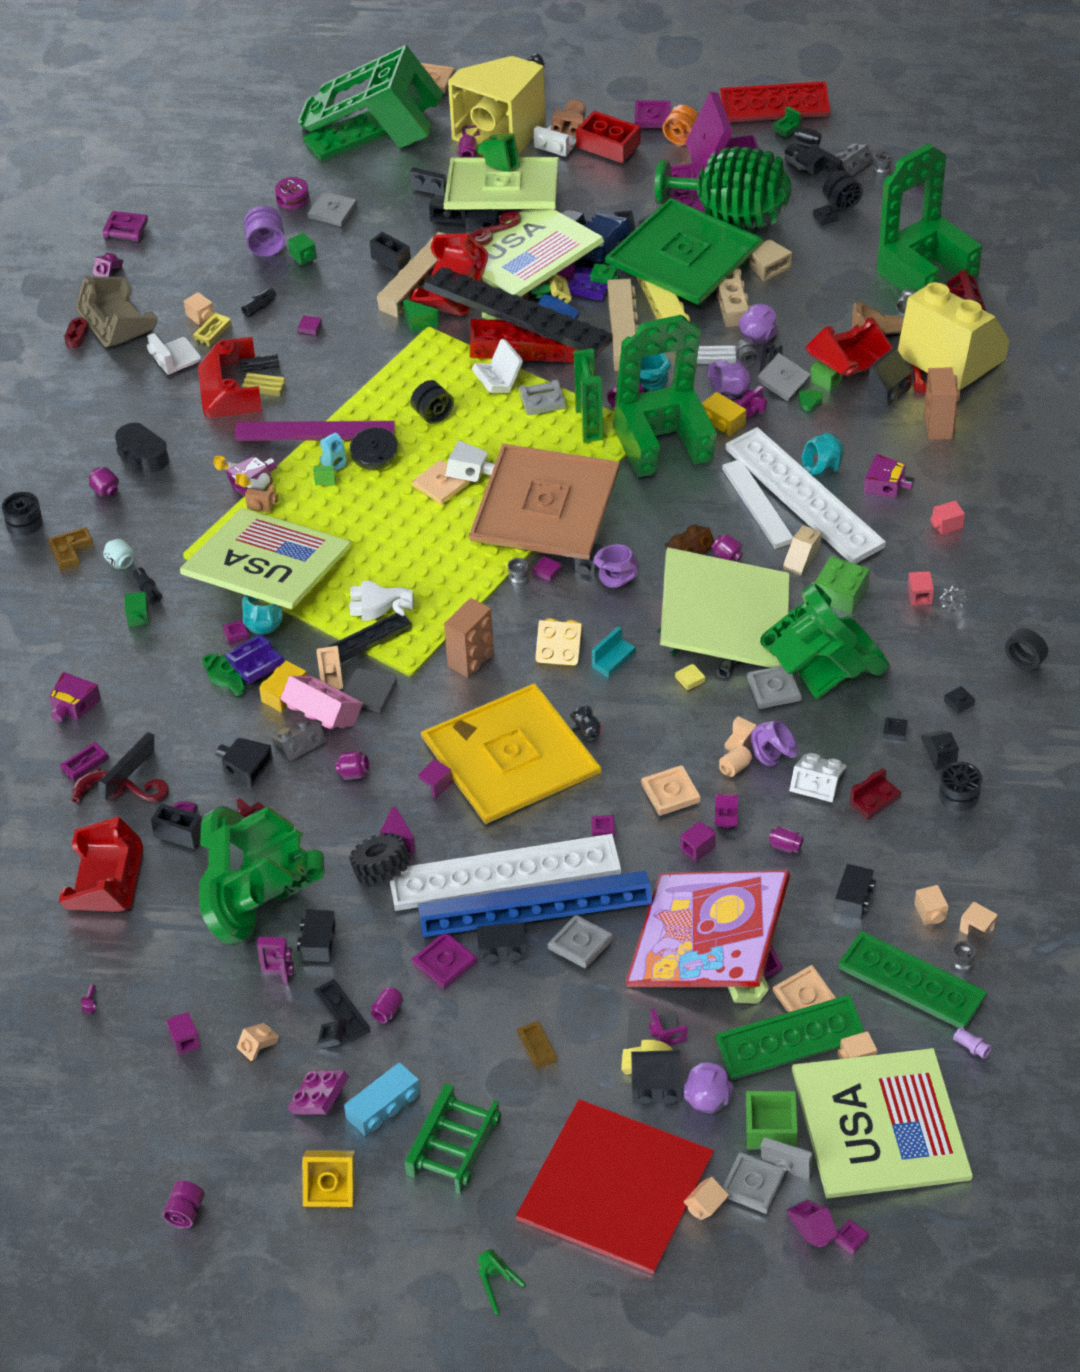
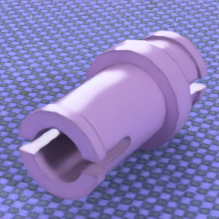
M963 1027L959 1028L954 1035L953 1040L968 1048L974 1056L979 1055L982 1059H986L991 1053L992 1046L985 1043L984 1038H977Z

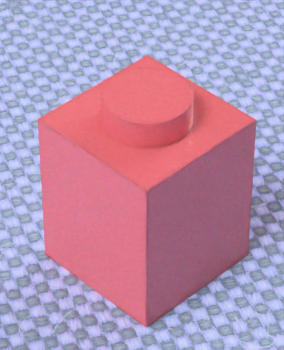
M956 500L933 507L931 524L941 535L960 530L964 527L965 513Z
M930 571L909 573L907 588L911 606L932 604L934 589Z

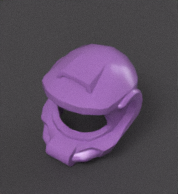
M752 305L741 316L738 323L743 336L752 339L755 345H763L770 342L778 333V328L775 324L776 314L768 305Z
M718 359L708 365L707 376L715 392L728 399H736L744 395L750 388L751 376L740 360H736L735 363H728Z
M620 544L600 549L593 561L600 568V581L610 588L620 587L636 577L639 569V562L631 549Z
M779 720L763 722L756 726L751 733V743L755 758L769 767L779 763L782 753L791 758L796 757L798 745L790 729Z
M700 1063L692 1068L684 1087V1099L695 1110L714 1114L730 1103L734 1087L732 1082L728 1080L726 1072L719 1065Z

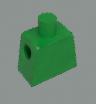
M515 133L494 134L478 145V153L484 155L487 166L504 172H511L520 166Z

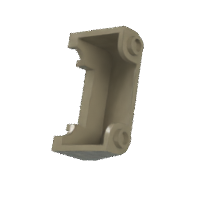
M85 276L76 303L77 312L82 318L86 319L89 328L105 347L117 346L154 330L158 318L153 312H146L144 316H141L129 302L132 288L124 277Z

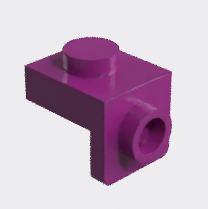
M112 253L95 257L93 275L97 277H110L112 269L122 267L123 260L116 258L117 255Z
M716 794L715 826L722 828L737 826L738 795Z

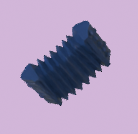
M596 213V218L591 217L592 222L587 221V225L583 226L602 236L604 242L579 259L605 262V257L612 251L611 249H614V245H618L617 242L620 243V239L624 240V236L630 235L633 223L628 221L627 218Z

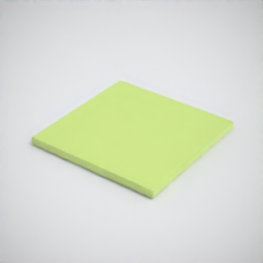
M484 157L450 158L444 209H556L559 157H519L520 166L511 172H504L487 166Z
M667 548L660 645L769 668L782 666L777 657L773 656L761 645L760 638L765 631L788 614L789 573Z

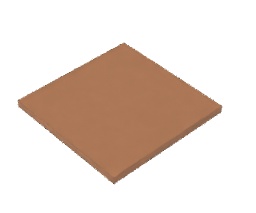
M502 443L469 533V540L590 560L620 469V462Z

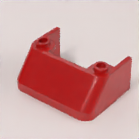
M253 337L221 340L214 345L199 363L198 373L202 409L206 417L217 418L262 412L259 386L239 388L236 380H222L221 367L239 365V358L255 357Z

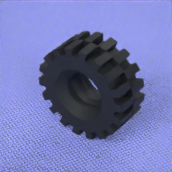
M381 833L378 837L376 835L371 836L372 839H365L362 841L363 844H357L355 846L356 850H352L351 855H349L351 866L358 881L364 885L370 883L371 886H374L377 882H379V885L384 884L386 880L390 882L394 876L399 877L402 875L401 871L407 870L411 860L402 837L393 833H388V835Z

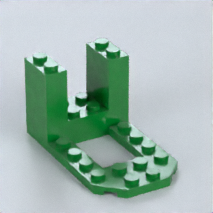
M404 45L324 83L318 88L320 92L315 97L310 96L305 101L297 123L302 128L311 132L323 128L326 124L335 123L339 118L348 117L354 111L363 110L367 107L395 144L402 148L410 146L417 140H423L429 135L431 123L422 112L430 107L439 105L443 91L409 47ZM370 78L365 91L333 105L338 92L347 91L353 85L361 84Z
M929 143L899 158L895 164L897 169L892 176L888 175L883 183L877 272L901 291L913 289L917 292L929 283H938L940 269L931 263L933 260L954 275L965 269L976 278L980 272L982 245L941 216L947 155ZM925 181L922 219L899 231L902 193Z
M683 315L643 322L636 328L637 332L632 337L627 336L621 344L613 429L637 477L650 476L657 473L660 444L655 436L677 431L694 465L713 461L717 432L693 388L701 329L696 323L689 322ZM676 350L672 387L638 394L642 358Z

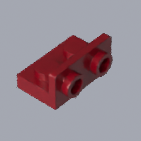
M884 768L870 774L866 780L854 785L850 791V805L867 820L901 798V791L886 779V770Z

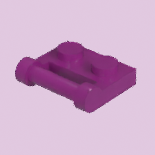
M112 211L103 228V238L116 237L140 242L141 234L148 222V217L144 214Z

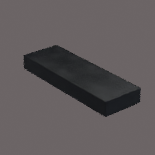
M335 979L314 989L316 997L334 1021L342 1020L345 1023L343 1034L350 1043L371 1032L370 1026Z

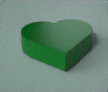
M799 391L800 406L804 411H813L816 405L822 403V393L820 391Z

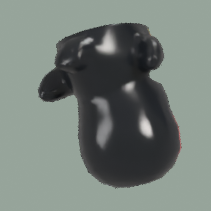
M581 706L572 711L570 718L575 722L572 731L580 729L581 735L585 740H597L601 735L602 726L598 719L593 716V710L590 706Z

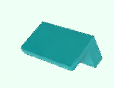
M618 626L592 649V668L607 677H610L636 653V647L622 639L621 627Z

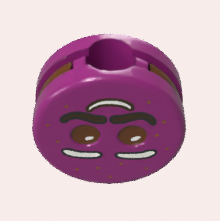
M287 177L276 183L274 188L275 198L280 207L298 209L309 201L308 184L305 180L298 177Z

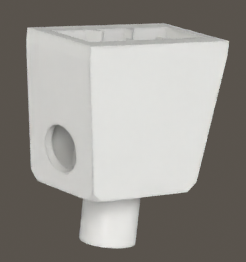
M458 441L449 457L445 476L478 482L482 473L491 476L495 464L486 462L488 454L486 451Z

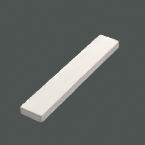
M741 460L724 464V473L774 549L791 544L793 536Z

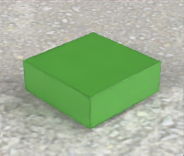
M314 466L315 485H335L334 466Z

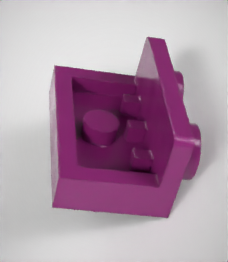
M273 936L258 937L257 948L262 972L281 973L283 984H288L289 975L293 976L294 962L291 961L292 949L287 946V939Z

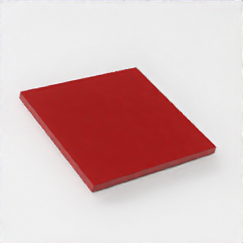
M578 1099L516 1214V1220L654 1275L688 1208L684 1201L700 1184L714 1155V1150Z

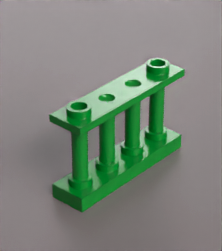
M594 348L574 351L576 413L581 412L583 443L603 440L601 375L595 376Z
M445 1083L404 1161L406 1175L415 1177L419 1169L425 1168L454 1178L455 1190L457 1193H461L464 1185L467 1186L470 1183L472 1169L493 1127L498 1126L502 1113L499 1112V1101L494 1100L488 1111L457 1100L454 1086ZM455 1109L484 1119L480 1129L477 1130L448 1120L447 1114L449 1110L453 1111ZM447 1129L473 1138L474 1141L468 1150L437 1139L439 1130ZM429 1149L441 1150L464 1158L460 1169L427 1159L426 1155Z

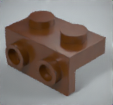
M694 524L687 527L685 532L672 536L671 540L664 545L666 550L667 548H673L702 555L712 549L711 546L714 543V538L709 527Z

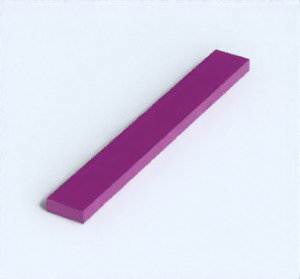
M395 421L237 422L235 441L322 440L333 433H337L342 440H352L360 431L372 427L384 428L395 435Z

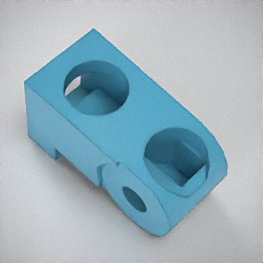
M333 433L320 441L323 453L320 456V463L324 466H334L335 471L346 466L345 448L341 437L337 433ZM337 459L339 463L334 465V461Z

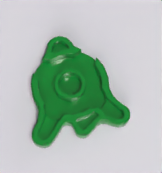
M218 653L207 654L202 658V665L207 670L211 682L221 687L230 688L236 696L245 693L243 684L245 679L231 666L224 654L218 656Z

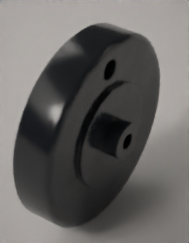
M372 427L364 429L357 433L350 443L352 460L358 466L368 470H378L389 466L395 461L399 452L398 441L395 435L384 428Z

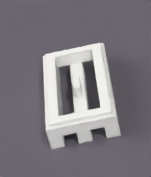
M699 346L697 364H711L718 359L728 363H735L736 348L735 346Z

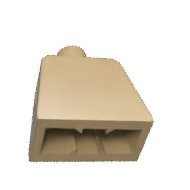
M771 240L764 241L748 257L749 266L762 281H766L791 267L792 252Z

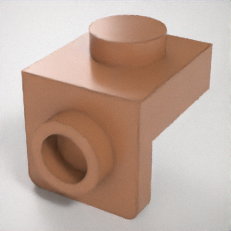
M270 484L267 492L248 488L245 493L248 509L271 512L273 506L278 502V493H276V488L273 484Z

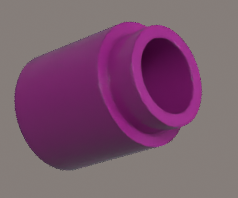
M464 135L459 139L458 155L460 158L476 156L477 140L471 135Z
M777 826L776 830H771L768 842H771L772 848L793 854V852H800L804 836L799 835V832Z
M393 987L384 988L371 1007V1016L380 1023H387V1021L391 1020L403 1002L401 993Z

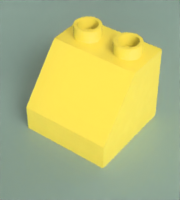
M509 56L459 69L448 80L452 140L459 142V139L463 136L462 128L472 125L477 127L465 129L466 135L474 136L479 130L480 136H474L477 140V148L483 140L491 135L515 133L519 155L534 138L535 127H544L546 124L543 65L515 56Z
M929 283L908 297L898 351L905 361L927 373L928 368L953 367V373L958 378L956 389L961 390L1006 359L1010 340L997 318L982 310L978 302L964 300L950 293L949 288L942 283Z

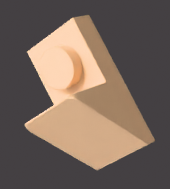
M338 646L316 648L320 680L336 689H343Z

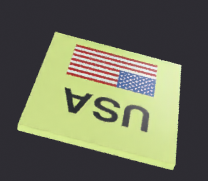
M523 209L519 212L521 222L517 226L492 233L493 239L491 242L482 245L487 250L488 261L481 280L492 287L501 288L505 292L521 297L604 242L603 237L554 209Z
M241 508L180 567V574L293 609L351 548V541Z
M934 1048L795 1064L792 1066V1073L826 1199L972 1180L973 1175Z

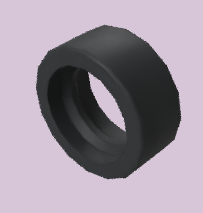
M1017 629L1005 643L1007 656L1015 665L1022 669H1037L1048 656L1049 650L1046 642L1039 634L1030 629ZM1019 643L1031 649L1034 655L1024 651Z

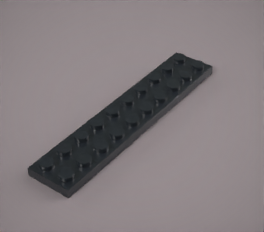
M440 268L425 282L424 289L574 349L586 350L594 348L595 357L613 340V334L605 329L596 328L587 322H581L569 315L558 313L554 309L543 307L518 295H512L501 288L492 287L483 281H477L465 274L454 272L450 268Z

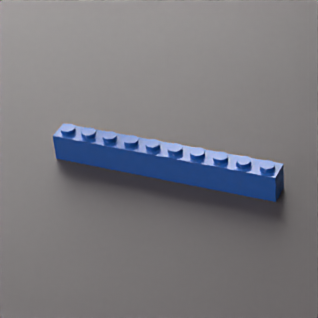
M645 870L418 903L420 925L423 937L475 930L477 926L523 923L652 904L651 884Z

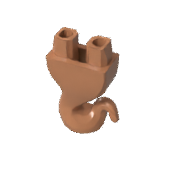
M572 99L566 103L563 110L555 108V113L552 115L551 130L576 137V129L583 123L586 114L585 104L580 100Z

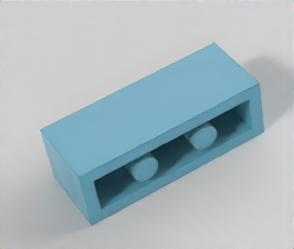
M399 1062L344 1104L346 1119L364 1136L371 1131L377 1130L386 1119L395 1116L408 1102H413L420 1094L419 1079Z

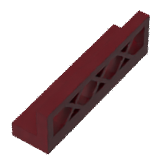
M963 269L946 282L950 293L960 297L961 293H965L964 300L978 302L982 310L987 312L977 281L967 270ZM961 280L958 288H954V284Z

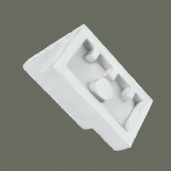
M804 754L794 766L789 791L833 802L838 780L846 770L847 765L842 764L837 759L827 760L820 758L818 754Z

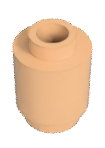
M744 746L735 747L720 758L719 768L724 775L733 777L750 764L752 755Z

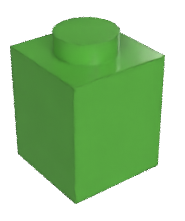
M819 361L811 367V382L828 391L834 389L842 381V375Z

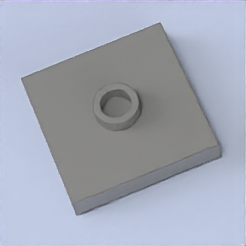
M323 192L308 212V219L342 227L356 207L357 200Z
M778 353L757 376L756 381L788 402L806 383L811 374Z
M782 666L747 673V679L759 709L801 701V693L793 673L789 675Z
M575 915L548 943V949L586 969L614 939L612 933Z
M766 1137L763 1138L761 1143L762 1161L773 1164L785 1170L786 1173L810 1180L812 1174V1153L810 1151Z
M739 1152L722 1188L729 1194L727 1199L767 1214L786 1171L773 1164Z

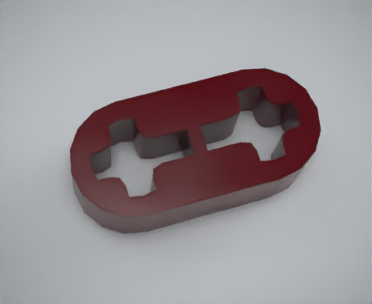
M79 317L71 320L64 335L68 348H78L83 344L88 332L86 319Z

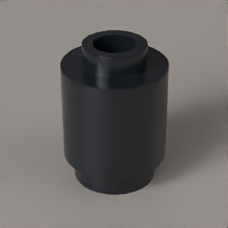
M802 126L796 129L794 134L796 144L810 148L814 145L818 147L820 145L822 133H818V130Z

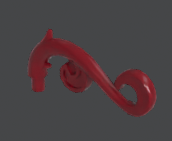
M517 212L505 213L500 217L501 225L481 228L469 234L481 245L488 244L493 239L492 233L517 226L521 222V216Z
M98 767L94 771L81 776L72 788L71 801L79 803L85 791L92 788V784L99 782L108 771H100L101 768ZM127 778L109 798L119 797L123 794L124 789L127 788L138 797L152 803H157L167 797L169 788L165 781L153 779L144 785V790L147 792L149 789L156 788L159 791L156 794H146Z

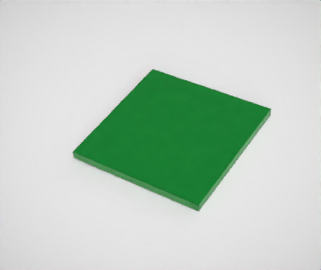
M669 198L605 257V263L699 305L763 244V238Z

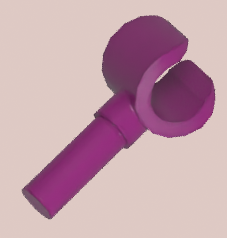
M94 984L90 985L86 998L83 997L81 999L82 1012L93 1014L96 1009L97 1002L92 1000L96 988Z

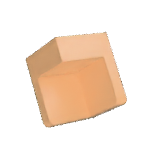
M737 716L733 721V734L726 741L725 748L730 751L735 747L741 746L749 749L752 745L751 733L757 725Z
M973 902L961 916L959 931L967 935L974 927L983 932H986L988 929L994 931L998 914Z

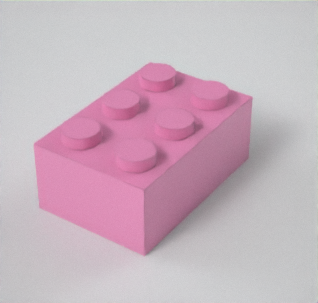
M289 676L280 699L287 703L288 708L295 711L301 710L305 712V717L313 720L318 719L322 721L324 727L334 729V727L344 729L348 726H354L363 702L313 676Z

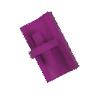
M758 386L754 390H748L745 392L744 398L733 401L746 409V420L755 413L761 414L766 410L768 403L764 397V388L762 386Z

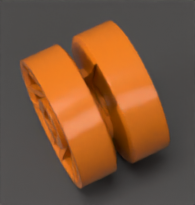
M687 105L675 106L663 123L662 129L665 137L674 144L686 145L685 142L699 115L697 111Z

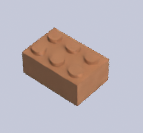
M953 367L928 368L924 407L928 440L952 439L953 431H956L957 422L954 417L958 416V404H956V401H960V390L956 389L958 378L953 373Z
M469 598L444 623L447 665L467 678L473 672L478 671L481 664L494 653L491 608L473 598Z

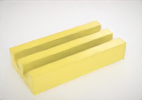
M556 273L547 279L552 296H558V299H564V302L568 304L572 297L566 278Z
M214 313L193 334L194 341L200 340L202 344L206 342V345L210 347L231 325V318Z
M247 373L242 388L259 386L260 394L280 396L285 385V378Z

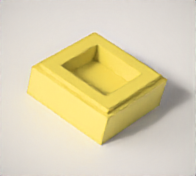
M694 664L675 672V678L687 691L705 682V676Z

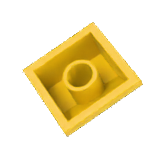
M306 1150L302 1157L303 1206L353 1207L356 1151Z

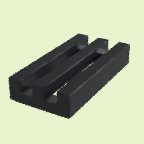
M763 344L759 374L764 370L767 353H770L769 364L773 360L774 354L780 353L782 355L783 346L779 345V348H775V345H771V348H769L767 344Z

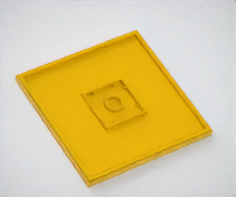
M535 683L421 732L422 739L439 762L451 769L452 780L485 824L601 773L600 765ZM460 720L477 727L467 741L453 728L455 723Z

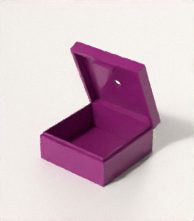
M709 92L685 142L697 177L703 165L705 171L710 155L716 151L718 157L720 151L724 148L740 147L742 149L743 147H750L752 150L759 149L753 135L730 138L733 131L717 92Z

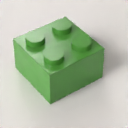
M830 556L815 583L832 599L830 607L852 614L868 588L870 569Z
M746 1091L747 1149H761V1143L765 1137L797 1147L796 1091Z

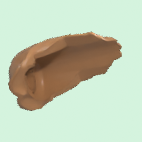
M861 301L854 302L851 318L852 328L855 325H858L860 328L866 323L865 320L867 318L873 317L884 335L901 333L904 318L883 315L879 310L869 308L868 305L863 304Z

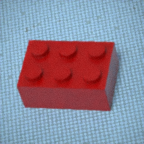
M595 110L576 129L577 148L620 163H624L641 144V126Z

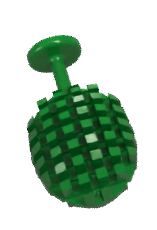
M740 147L724 148L720 151L718 157L717 151L712 153L707 162V168L704 171L703 165L697 179L672 177L670 162L665 159L659 161L655 174L654 194L657 204H664L669 199L671 188L697 190L698 198L704 206L706 214L742 229L745 227L748 229L763 228L767 226L770 217L771 225L776 223L782 206L784 205L785 211L791 197V181L784 170L783 159L779 156L775 157L771 151L764 152L758 148L753 150L750 147H743L742 149Z

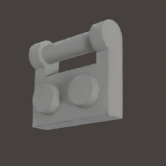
M558 379L539 385L519 386L520 396L527 416L566 409ZM553 390V391H551V392H546V393H541V394H535V395H530V396H528V394H533V393H539V392H544V391Z

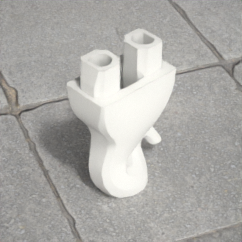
M362 581V586H351V600L361 601L350 602V616H362V621L376 619L385 614L391 607L401 616H405V611L402 608L413 610V590L400 587L382 588L371 581Z

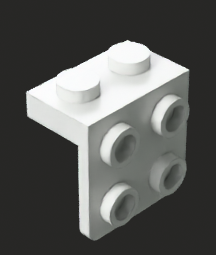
M551 125L547 129L536 126L534 129L535 148L566 157L576 145L575 136L551 130Z
M155 333L148 335V351L167 375L201 361L200 355L185 337L163 344Z
M501 339L491 363H474L472 371L490 393H509L521 368L522 358L507 340Z

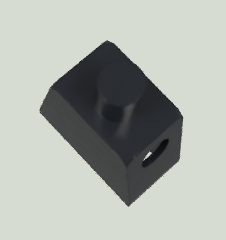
M469 209L466 215V232L500 225V217L505 213H503L502 209Z
M237 738L231 747L221 744L216 751V756L222 758L224 772L249 788L253 787L273 760L271 745L244 738Z

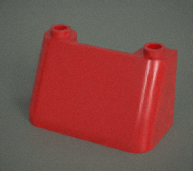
M468 233L434 235L431 243V252L437 258L431 277L440 268L444 267L450 268L459 274H465L474 280H481L488 261V253L479 242ZM416 288L410 301L438 309L439 312L455 316H466L471 308L424 288Z
M871 317L865 320L866 323L860 328L858 325H855L850 331L834 334L835 331L832 326H827L806 345L805 349L811 357L838 374L849 377L854 373L869 370L873 363L893 347L875 319Z
M119 816L75 829L72 848L81 857L75 888H63L58 902L67 910L107 912L129 910L133 902L143 853V844L140 837Z

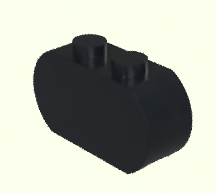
M128 423L117 430L115 434L116 450L121 458L127 459L135 468L138 467L145 473H154L167 466L169 455L167 453L166 441L141 423Z

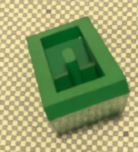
M406 299L403 301L404 316L412 333L425 330L427 327L434 328L440 325L438 309Z

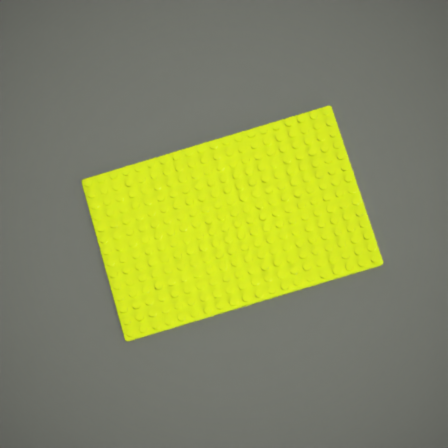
M427 327L326 420L395 421V437L398 441L399 452L392 464L378 470L364 469L352 460L350 453L351 440H342L347 465L335 471V485H315L314 466H324L320 463V456L323 455L320 445L321 440H305L277 466V469L270 472L273 479L272 484L275 485L276 493H278V502L273 506L271 512L248 509L246 497H243L183 553V557L189 560L241 508L351 541V548L293 609L281 606L282 610L341 640L396 613L393 607H391L382 616L369 621H362V616H350V602L361 601L351 600V586H362V581H371L382 588L400 587L413 590V610L402 608L405 611V616L412 623V629L363 652L407 676H413L446 642L444 623L469 598H473L483 604L508 578V562L514 558L526 560L534 551L469 540V533L490 475L482 473L478 482L470 481L469 485L442 505L415 488L412 481L440 460L448 464L449 457L458 441L486 451L488 453L486 462L495 464L502 443L621 462L627 455L613 429L614 411L602 406L603 440L583 443L581 412L576 413L575 393L560 387L566 409L527 416L520 396L519 386L525 385L527 387L550 383L549 381L520 368L509 393H490L477 378L472 368L474 363L490 364L492 359L470 358L469 344L432 327ZM428 380L437 381L454 398V406L451 413L443 421L436 424L426 422L410 404L414 390L421 383ZM553 390L544 391V392H539V393H533V394H528V396H530V395H535V394L546 393V392H551V391H553ZM337 459L334 461V465L339 463ZM269 486L266 487L263 491H266V492H267L268 489H269Z

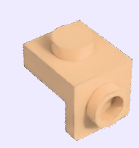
M265 1023L244 1028L237 1049L249 1060L253 1061L256 1059L260 1049L277 1044L279 1036Z

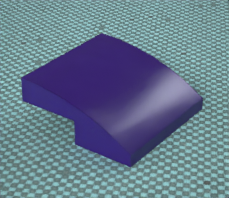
M579 266L574 272L572 282L568 285L570 294L603 301L608 293V284L590 281V274L593 268Z
M261 635L224 654L231 666L249 684L272 672L285 662L284 657L273 650L271 642Z

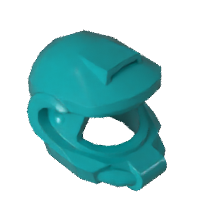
M661 353L642 358L639 382L644 389L654 391L663 389L668 382L667 371L671 368L670 360L667 356Z
M823 433L809 440L802 453V467L813 477L821 474L826 467L832 472L838 471L844 454V445L840 438L831 433ZM814 453L818 454V461L816 466L813 463Z
M245 595L242 600L243 624L256 635H267L274 632L282 622V607L273 603L263 606L254 605L252 603L260 601V599Z

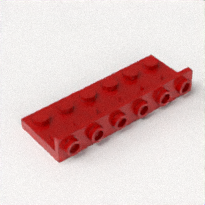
M826 81L720 88L719 96L729 122L781 119L785 116V108L788 106L800 112L801 118L830 116Z
M471 319L470 358L492 359L500 340L505 339L522 360L574 363V351H578L577 349L504 320Z

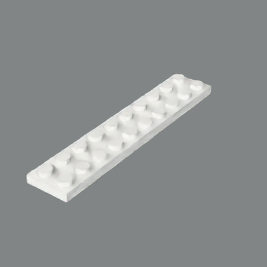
M758 427L726 443L725 449L735 459L741 460L757 479L812 529L820 531L821 537L849 562L856 564L885 548V540Z
M607 834L407 866L406 871H401L402 875L393 877V880L390 881L395 911L417 908L418 903L621 874V867L613 835Z

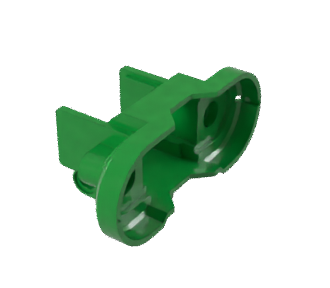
M812 582L803 589L802 598L804 602L765 631L760 638L761 645L773 656L777 657L789 675L792 673L796 675L799 672L804 683L816 699L821 698L846 677L855 678L863 671L867 674L870 672L873 675L881 676L891 668L890 663L876 643L850 616L837 617L830 608L832 599L815 582Z
M220 806L205 814L201 822L200 845L209 849L208 868L202 876L199 885L200 910L207 927L213 935L221 942L230 946L238 945L252 937L255 931L257 907L271 898L277 900L288 898L319 881L325 875L324 854L319 850L306 851L301 848L300 837L303 836V833L294 829L293 823L269 807H265L244 818L235 810ZM230 842L243 851L244 864L240 866V870H230Z

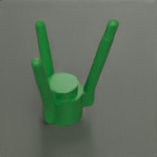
M489 1249L478 1257L477 1262L480 1268L477 1272L483 1280L494 1314L498 1315L499 1310L487 1276L494 1277L501 1273L508 1282H511L513 1278L521 1287H525L526 1283L505 1264L502 1258L498 1257L494 1250Z

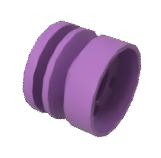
M259 206L251 209L245 215L243 222L247 247L252 253L264 257L272 256L284 247L285 235L282 217L276 209L268 206Z

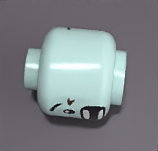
M115 539L105 545L103 556L113 568L126 569L133 563L134 551L124 540Z

